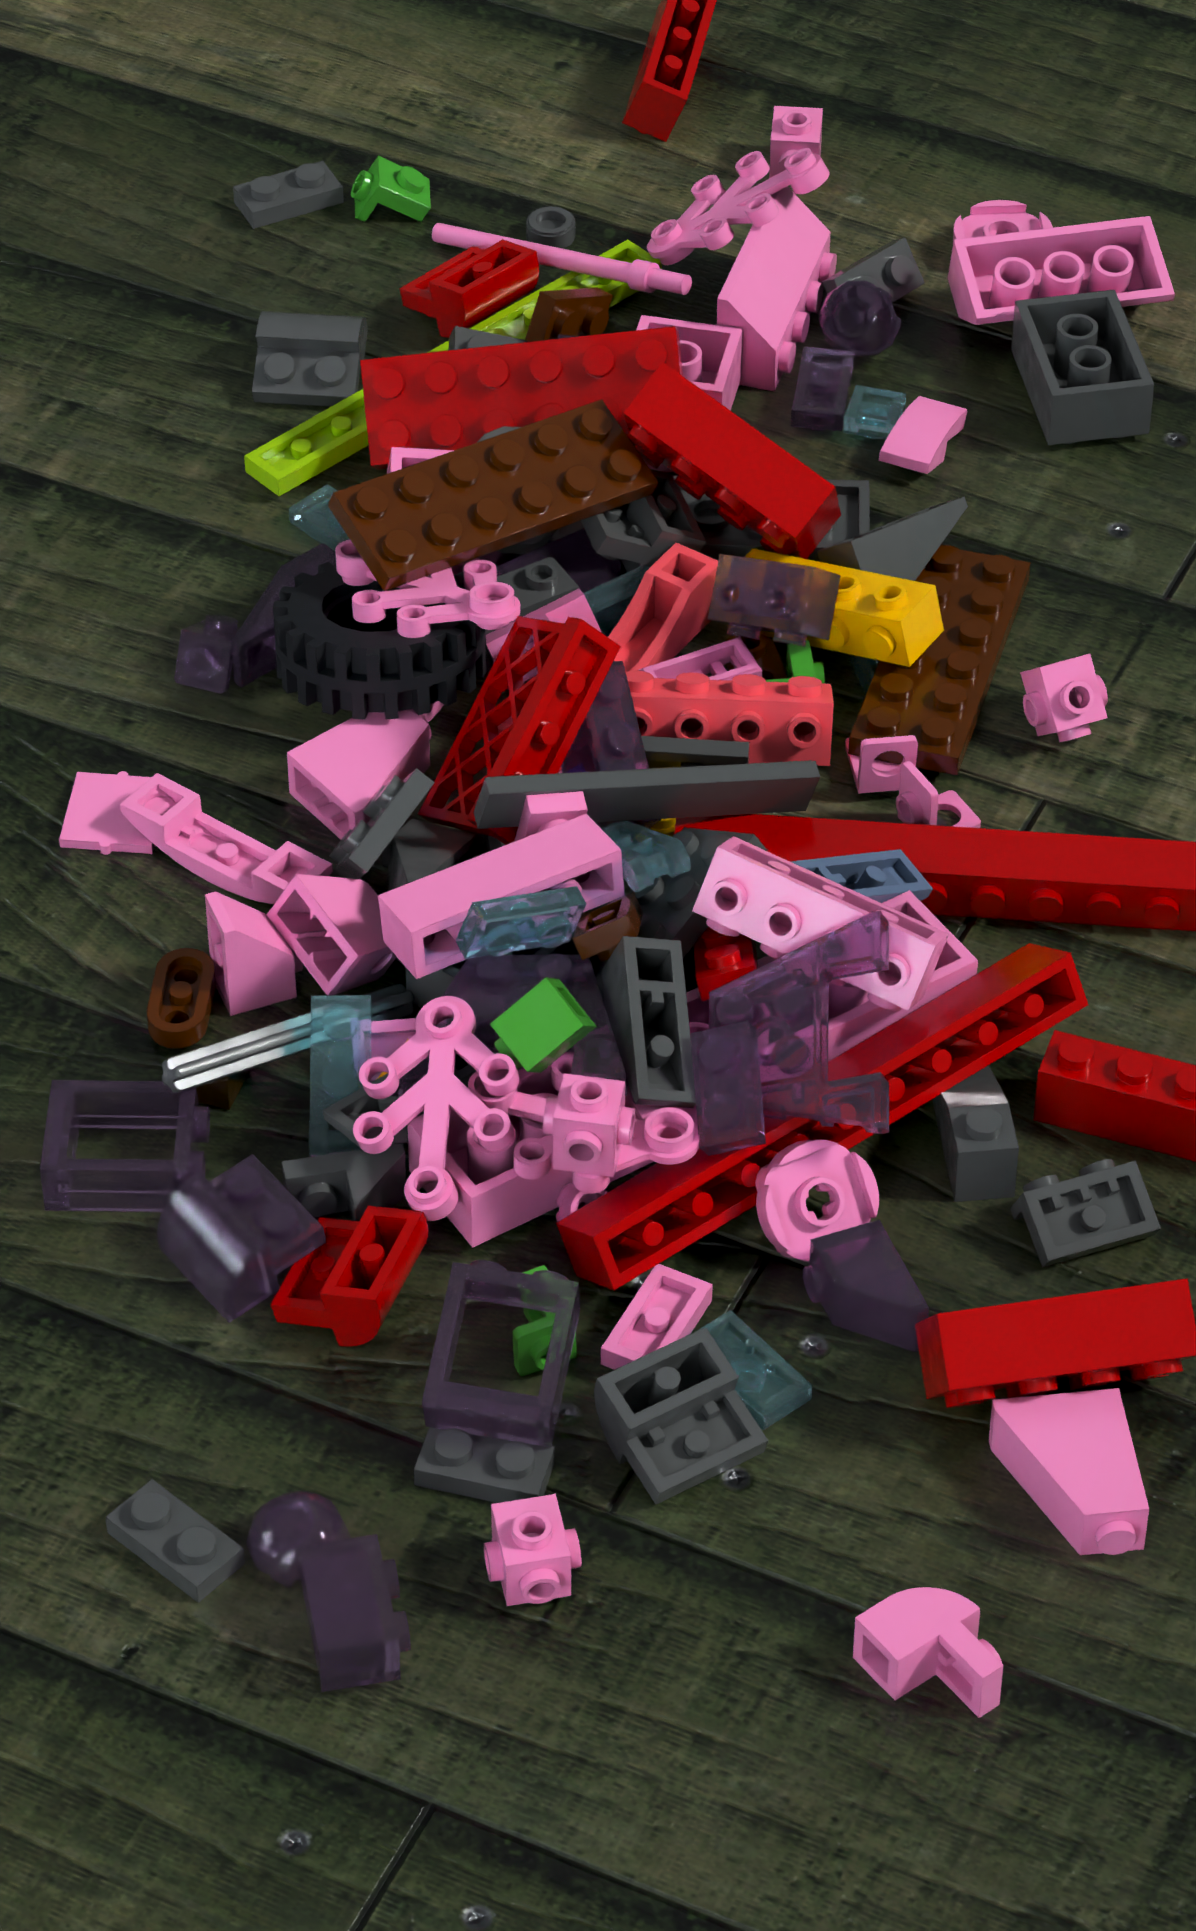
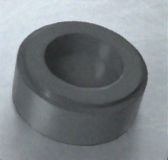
M554 206L542 207L530 213L526 219V238L529 242L564 249L575 240V218L569 211Z

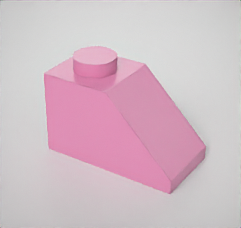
M216 891L205 894L209 954L215 966L216 988L230 1016L296 998L295 973L303 970V964L266 914Z

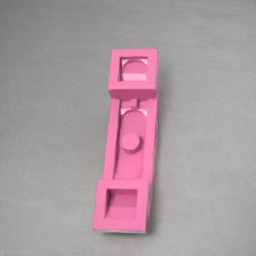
M159 773L152 776L120 803L121 813L161 851L204 880L247 899L274 904L296 874L329 876L333 872L332 863L289 841L285 842L279 849L274 850L203 813L199 794Z

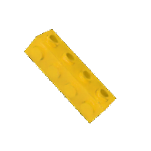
M755 548L718 583L727 626L730 629L755 631L767 637L786 641L809 640L810 646L910 667L944 631L936 586L932 584Z

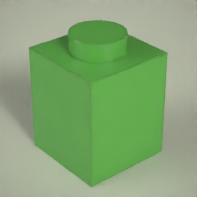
M548 977L544 978L490 1023L500 1037L494 1042L499 1053L508 1055L513 1060L517 1070L523 1066L527 1072L536 1073L544 1071L597 1027L560 979Z

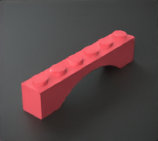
M676 542L645 572L628 607L608 636V638L621 647L558 773L606 726L608 676L620 677V674L623 672L639 671V669L673 659L720 612L721 595L718 583L721 581L720 561ZM512 716L498 726L499 734L513 724Z

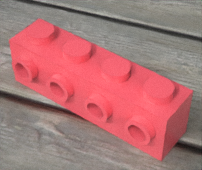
M626 671L621 673L620 677L608 676L606 759L634 760L636 735L750 742L749 764L811 760L816 761L817 766H830L834 707L832 686L809 676L792 677L788 682H766L763 677L752 674L737 675L732 680H710L707 675L693 672L679 674L676 676V679L654 678L652 674L644 671Z

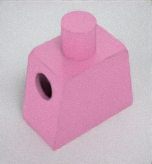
M296 874L266 914L327 996H334L378 980L397 958L383 942L378 895L362 879Z

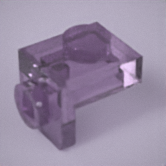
M207 615L205 620L181 629L174 675L175 682L216 693L227 691L229 689L233 661L252 653L255 631L237 627L238 620L222 615Z

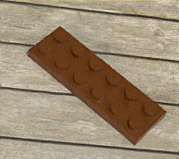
M601 399L333 492L328 507L383 591L652 495L658 480Z
M940 545L915 581L936 586L944 631L910 667L879 661L850 734L848 754L860 757L861 742L864 739L914 735L918 742L916 768L958 775L1029 581L1031 562L1011 559L1004 555H988L961 550L951 545ZM887 751L878 755L875 760L901 764L904 756L896 751Z

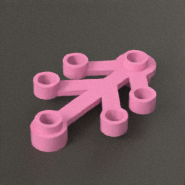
M803 148L792 153L785 160L786 170L752 187L769 172L770 167L760 151L748 153L736 163L735 168L740 176L727 191L717 175H708L697 181L691 188V192L696 200L678 220H667L659 224L652 231V238L647 244V250L651 257L659 259L661 264L672 265L685 259L695 248L720 249L727 245L734 237V232L730 225L752 224L758 227L769 223L778 215L779 208L772 198V194L789 185L795 194L809 193L820 187L828 179L830 172L818 153H812L811 149Z
M350 539L336 546V571L342 576L344 583L351 586H364L372 583L374 580L377 581ZM474 560L464 565L465 589L457 587L452 572L453 568L450 567L397 586L396 588H400L399 590H363L352 596L353 618L361 623L379 622L386 617V609L400 608L397 611V632L406 638H420L428 635L431 632V624L464 620H470L485 630H499L514 621L520 615L521 610L520 601L514 596V589L508 584L497 582V567L493 562L487 560ZM445 603V605H437V606H429V607L422 606V605Z
M454 996L438 997L425 1004L415 1020L416 1034L388 1058H370L363 1063L359 1070V1080L367 1095L374 1099H385L396 1092L400 1078L429 1056L428 1073L382 1113L376 1111L366 1112L359 1116L353 1125V1134L360 1148L369 1154H379L391 1146L394 1136L424 1111L419 1166L406 1180L404 1194L411 1209L424 1212L427 1221L445 1218L454 1210L458 1201L457 1188L450 1174L445 1170L451 1108L474 1129L479 1143L486 1150L500 1151L511 1144L515 1134L509 1116L503 1110L497 1108L489 1109L454 1075L456 1054H458L479 1072L486 1091L494 1096L510 1094L519 1083V1073L513 1060L505 1054H494L474 1035L476 1017L472 1008L466 1001ZM454 1018L451 1024L446 1027H435L445 1019ZM506 1069L509 1071L501 1080H490L491 1074L496 1070ZM377 1073H388L387 1078L383 1082L378 1084L370 1083L371 1078ZM493 1124L504 1125L502 1131L497 1135L487 1136L484 1134L486 1129ZM373 1127L383 1128L377 1137L372 1139L364 1138L365 1133ZM438 1182L433 1191L429 1193L418 1192L424 1185Z
M564 1054L552 1063V1085L558 1092L564 1073L591 1077L588 1074L587 1061L579 1055ZM622 1068L612 1073L610 1079L625 1081V1086H628ZM506 1069L496 1070L491 1074L490 1080H501L509 1071ZM478 1071L469 1078L468 1089L489 1109L497 1108L503 1110L508 1116L513 1115L543 1122L547 1098L517 1092V1087L505 1096H494L486 1091ZM625 1089V1107L635 1108V1114L639 1119H635L631 1145L622 1144L616 1172L647 1160L666 1165L679 1164L689 1160L697 1153L700 1146V1132L687 1112L674 1107L662 1108L661 1106L635 1104L630 1089ZM547 1135L539 1139L526 1138L515 1145L513 1163L514 1171L517 1175L524 1179L535 1180L548 1174L551 1168V1160H553V1135ZM536 1157V1158H539V1159H536V1160H527L526 1158ZM573 1172L574 1186L584 1193L593 1194L601 1192L607 1188L610 1182V1177Z

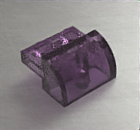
M253 1154L210 1182L199 1171L196 1172L171 1196L161 1213L157 1226V1240L161 1251L229 1323L279 1290L277 1274L326 1243L323 1226Z

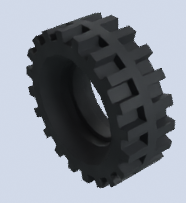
M330 562L318 565V574L314 576L304 572L295 576V587L283 586L279 591V601H274L277 676L282 678L283 689L287 694L298 691V702L305 706L315 702L322 703L323 713L334 715L340 709L352 711L353 719H366L368 712H384L386 719L399 718L398 711L413 709L418 715L430 712L431 703L439 701L449 706L457 702V690L471 693L476 688V677L484 678L486 673L485 629L478 627L476 623L470 620L431 624V632L428 635L420 638H406L397 632V611L400 608L386 609V617L379 622H358L353 618L352 596L363 590L383 591L378 581L375 580L364 586H351L344 583L342 576L337 573L336 567ZM463 572L455 574L454 578L457 587L465 589ZM395 587L389 590H399L400 588ZM445 603L422 605V606L429 607V606L445 605Z

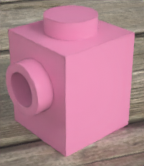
M774 106L770 140L769 178L786 170L785 160L792 153L800 149L809 148L812 153H818L821 156L823 108Z

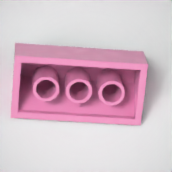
M788 186L771 195L779 208L778 215L765 225L758 227L752 225L717 298V325L743 329L742 369L739 385L775 392L783 372L790 373L793 368L796 343H804L809 329L810 313H817L821 306L823 297L822 281L835 274L837 255L830 253L831 232Z
M1150 216L955 239L953 241L947 279L958 317L974 325L1013 321L1015 301L1115 290L1122 307L1174 301V289Z

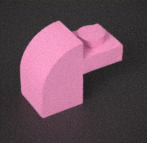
M912 1588L885 1598L855 1617L853 1658L895 1701L937 1675L978 1718L1000 1705L1004 1665L999 1654L989 1642L984 1639L978 1640L980 1608L968 1598L940 1588Z

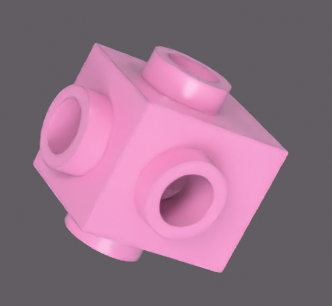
M1091 654L1020 672L1026 692L1023 697L1024 713L1030 725L1035 727L1037 736L1057 732L1059 743L1092 734L1089 723L1108 718L1105 710L1108 702L1107 690L1102 678L1095 673Z
M563 1074L558 1098H547L543 1116V1134L553 1135V1170L615 1177L622 1144L631 1145L635 1125V1108L625 1107V1081Z
M556 1494L491 1504L492 1542L484 1543V1558L489 1581H501L506 1605L542 1604L555 1598L571 1596V1569L582 1566L581 1550L576 1529H564Z

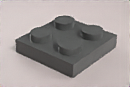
M417 768L404 780L394 775L386 786L383 785L363 810V813L371 818L368 823L361 819L353 830L350 829L329 855V857L337 862L329 876L360 879L366 874L435 782Z

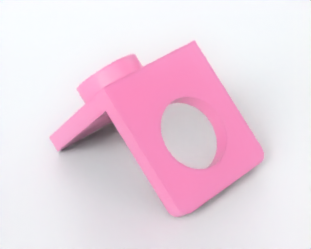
M914 735L864 739L861 742L860 757L848 754L849 738L845 740V750L858 794L899 790L901 764L875 760V758L881 753L896 751L904 756L901 763L911 761L916 766L918 742Z
M911 761L901 763L896 809L898 818L902 823L937 825V811L949 810L960 818L959 822L953 825L954 827H981L979 817L955 791L948 790L938 794L935 787Z

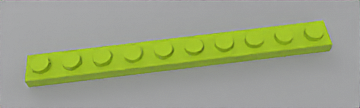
M628 239L599 255L600 257L629 263L636 259L654 262L662 269L659 259L651 257L647 251ZM571 271L469 329L525 340L540 291L598 287L613 295L610 308L638 292V290L630 289L628 283ZM449 340L427 353L448 351ZM363 389L244 455L245 472L276 495L281 496L367 447L369 444Z

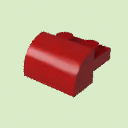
M503 239L485 250L472 246L399 288L403 306L426 314L428 317L436 318L440 336L449 338L455 326L470 328L531 292L537 285L539 278L537 252Z
M368 1205L360 1221L319 1217L270 1304L276 1321L333 1329L338 1345L343 1347L359 1346L372 1340L377 1335L427 1242L429 1231L424 1212Z

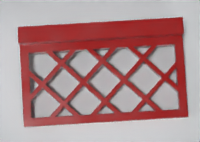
M517 616L434 781L435 783L431 787L417 815L431 823L492 836L505 845L514 842L518 827L477 828L473 812L485 778L558 773L621 646L579 618L568 617L564 624ZM530 635H533L535 646L520 657ZM537 666L538 674L524 684L523 676ZM509 688V696L496 705L501 693ZM512 716L513 724L499 734L498 726ZM483 738L484 746L471 755L476 743ZM487 766V775L473 784V776ZM458 788L459 796L445 806L451 792Z

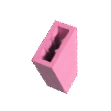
M409 709L398 711L399 718L386 719L384 712H368L366 719L350 718L288 751L289 793L339 839H342L350 829L353 830L361 819L368 823L371 818L363 813V810L383 785L386 786L394 775L404 780L416 768L422 773H425L429 768V740L432 733L428 721L422 714L418 715L415 711Z
M1119 1388L992 1400L989 1431L991 1451L1079 1555L1101 1553L1118 1555L1127 1551L1144 1550L1149 1506Z

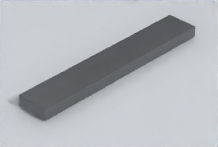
M809 760L487 777L484 780L473 813L478 829L518 827L526 795L583 791L588 809L587 815L594 822L806 811L820 779V774L816 761Z

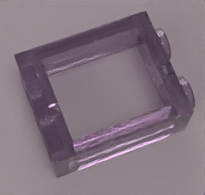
M52 1080L40 1165L45 1211L191 1212L193 1189L204 1188L205 1152L197 1151L198 1143H208L210 1135V1110L207 1106H199L197 1087L180 1093H174L162 1081ZM79 1129H177L173 1160L76 1159Z
M476 1260L470 1264L453 1262L422 1399L426 1427L443 1430L455 1428L473 1435L552 1447L580 1313L579 1282L569 1281L564 1275L547 1270L536 1271L532 1275L507 1271L500 1264L486 1260ZM467 1299L556 1313L538 1396L448 1382Z

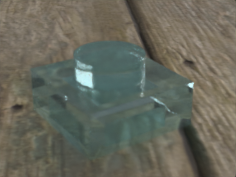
M856 385L844 415L843 433L860 435L870 439L886 440L892 428L906 410V393Z

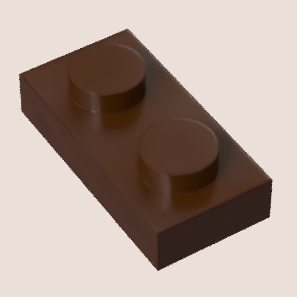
M598 287L540 291L525 340L532 342L602 334L608 324V309L613 295Z
M634 892L579 916L572 939L582 960L597 954L600 961H606L610 958L623 936H638L643 911Z

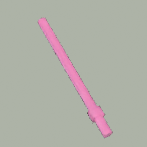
M436 223L432 229V240L436 243L465 249L475 246L485 250L503 239L535 250L540 265L625 282L633 290L652 293L657 289L687 295L692 287L690 275L662 270L654 262L636 259L629 263L443 223Z

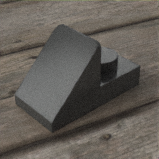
M403 1143L393 1144L379 1154H369L360 1149L282 1161L284 1203L288 1220L312 1216L319 1217L349 1211L351 1221H360L368 1205L393 1208L405 1195L406 1169Z

